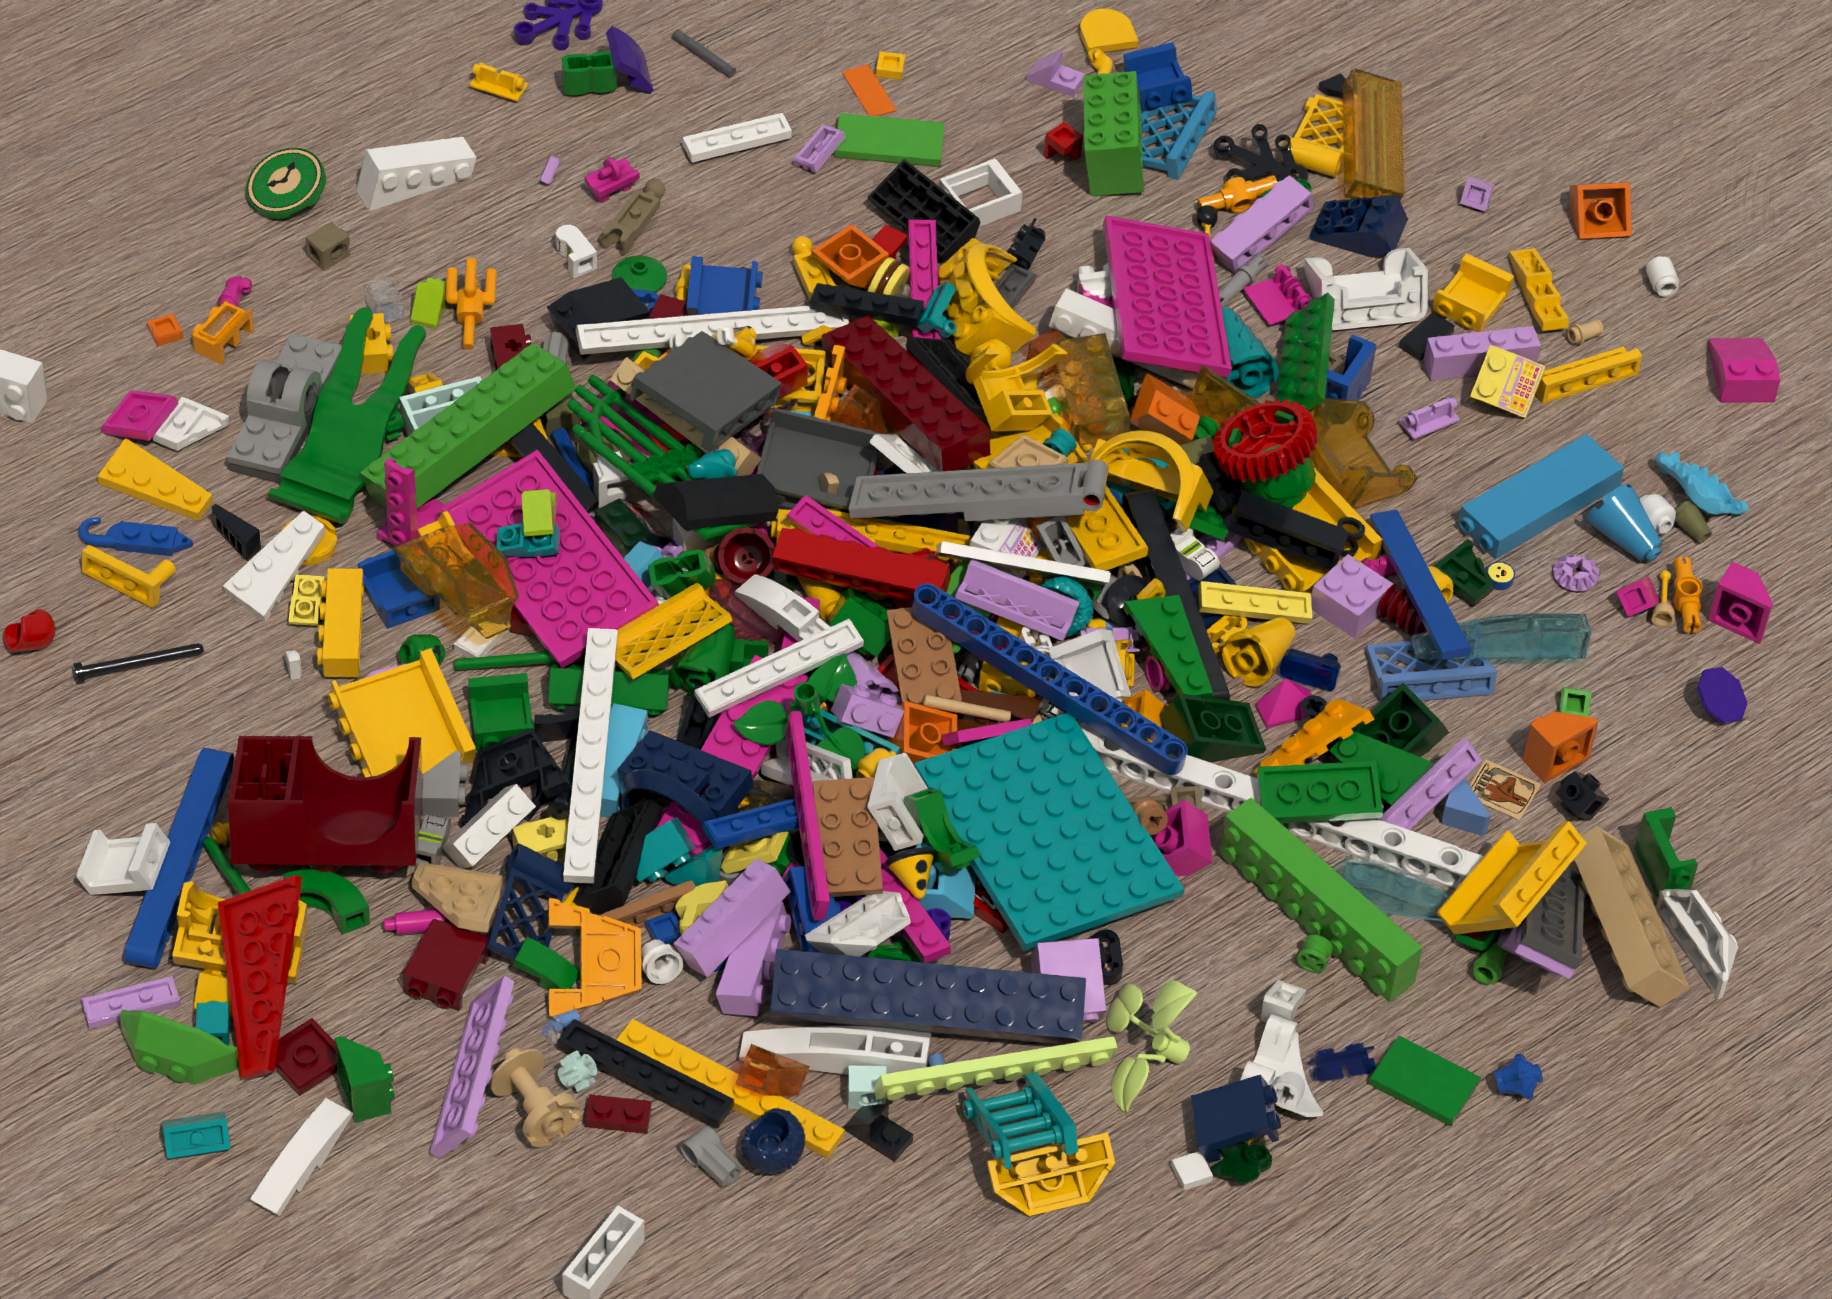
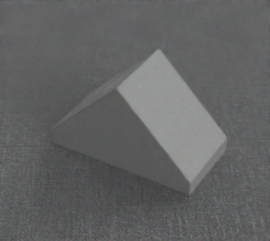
M1053 516L1036 526L1043 546L1053 561L1077 566H1084L1088 563L1065 517Z

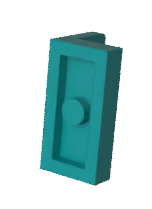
M225 1112L162 1121L167 1159L231 1149Z

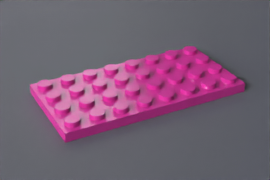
M1105 216L1103 229L1122 359L1131 362L1153 364L1159 367L1182 369L1187 372L1194 371L1211 376L1229 377L1232 367L1209 234Z
M538 449L441 507L442 512L448 511L467 547L560 668L566 667L586 654L588 628L618 630L659 605L655 597ZM544 489L556 492L558 503L555 523L560 528L559 554L536 557L498 555L496 552L498 527L523 523L522 492Z

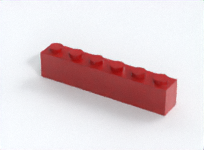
M782 528L772 555L774 570L777 572L913 602L914 592L919 585L924 583L932 584L947 593L951 581L949 565L940 560H925L917 558L910 553H894L883 547H867L856 541H840L829 535L821 534L818 536L809 534L798 528ZM927 600L921 601L922 603H925V604H930V603H931L930 601H927Z

